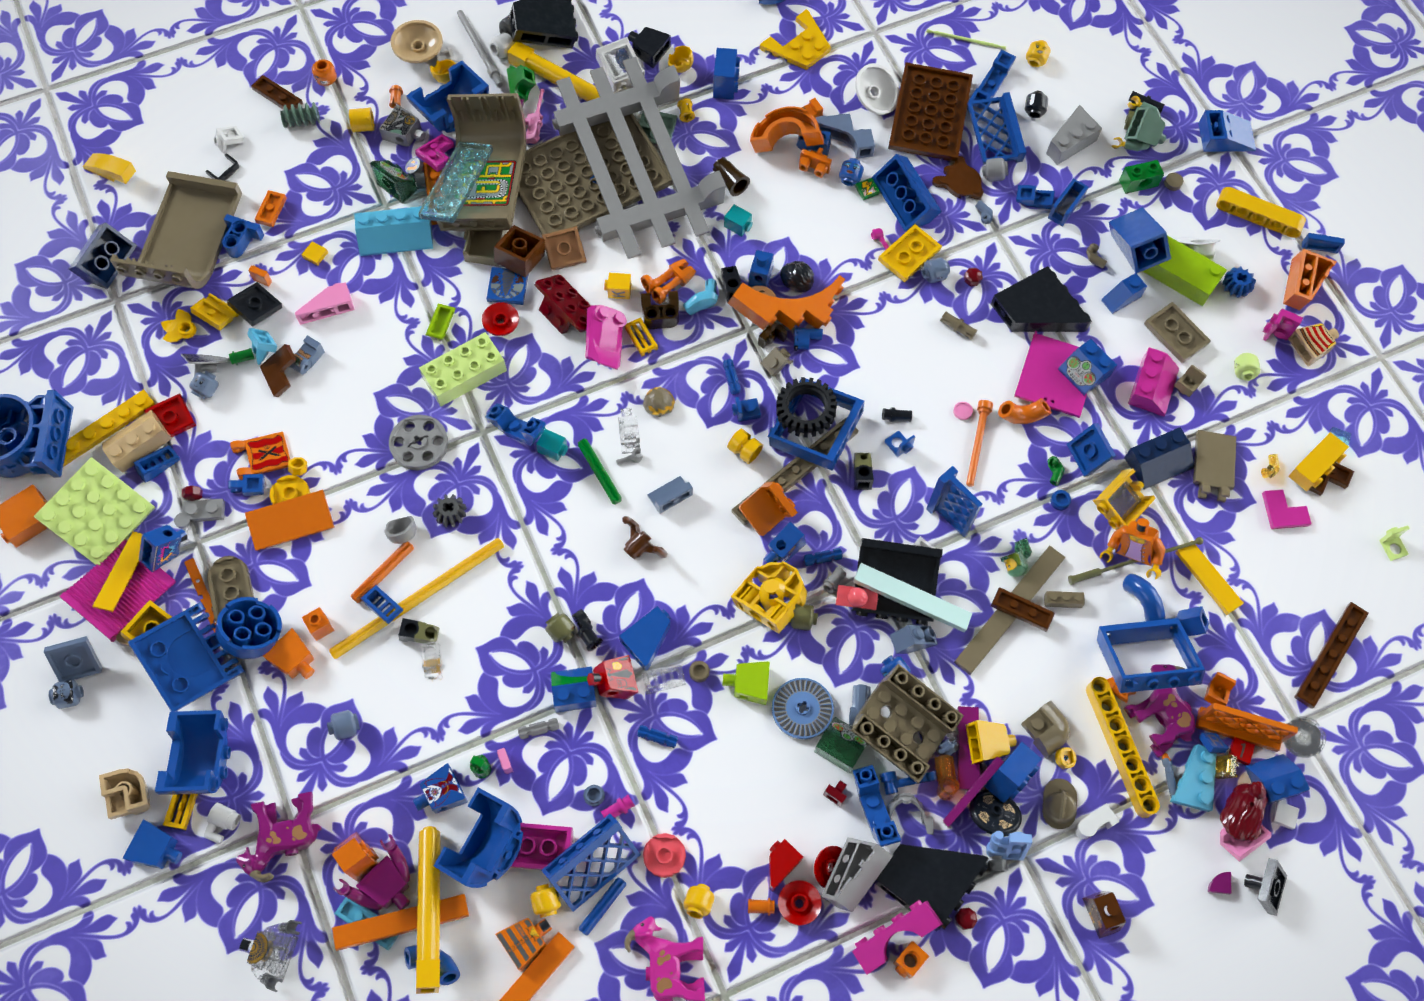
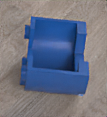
M463 61L454 64L448 69L450 81L440 86L434 92L424 97L423 89L419 87L406 95L408 102L440 132H455L454 119L447 102L448 95L489 94V85Z
M221 710L169 712L166 732L172 739L167 771H158L154 791L156 794L216 793L219 790L223 779H226L228 776L226 764L227 759L231 757V748L228 746L227 739L228 718H224Z
M478 787L467 807L480 813V816L459 853L444 846L434 864V867L470 888L485 887L491 880L497 881L515 861L523 839V832L520 829L522 819L519 812L509 803Z

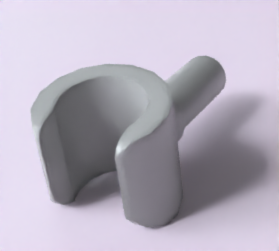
M635 448L632 455L617 459V465L627 461L641 462L643 455L636 456V454L641 453V449Z

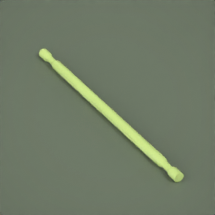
M927 29L926 31L927 33H934L936 35L964 40L995 48H1002L1006 50V46H1000L994 43L966 38L939 31H932L930 29Z

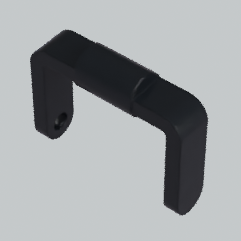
M226 153L224 156L233 163L231 167L219 177L208 169L205 172L212 179L225 181L239 169L238 162Z

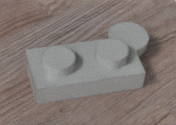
M223 499L184 501L182 513L175 516L174 524L178 528L183 529L188 527L191 521L224 520L225 501Z

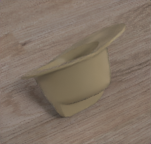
M1053 779L1045 786L1042 813L1049 826L1055 829H1065L1070 827L1075 821L1077 792L1074 786L1067 780Z

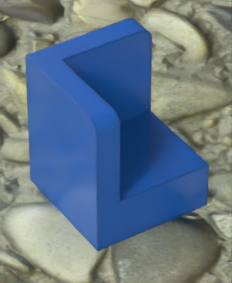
M1203 606L1178 611L1176 618H1179L1188 637L1206 634L1209 622Z

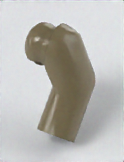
M1092 243L1086 250L1088 260L1103 269L1107 260L1098 256L1099 246Z

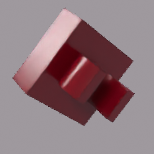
M841 780L835 788L829 784L823 796L841 807L847 797L842 793L847 784Z

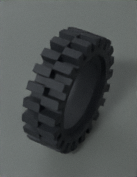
M801 377V382L799 383L797 379H794L793 385L788 382L786 388L782 387L781 392L778 393L776 402L779 423L782 422L784 429L788 427L790 434L795 431V436L798 437L800 433H804L803 438H808V433L815 437L817 431L821 435L824 433V428L828 430L830 424L834 423L837 409L836 396L833 395L832 388L828 390V384L826 383L822 386V381L817 379L816 383H813L814 378L809 377V382H805V377ZM802 394L814 395L822 401L824 411L816 419L800 420L789 411L788 406L792 399Z

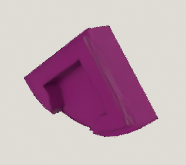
M1223 872L1216 875L1209 883L1207 892L1232 894L1231 872Z

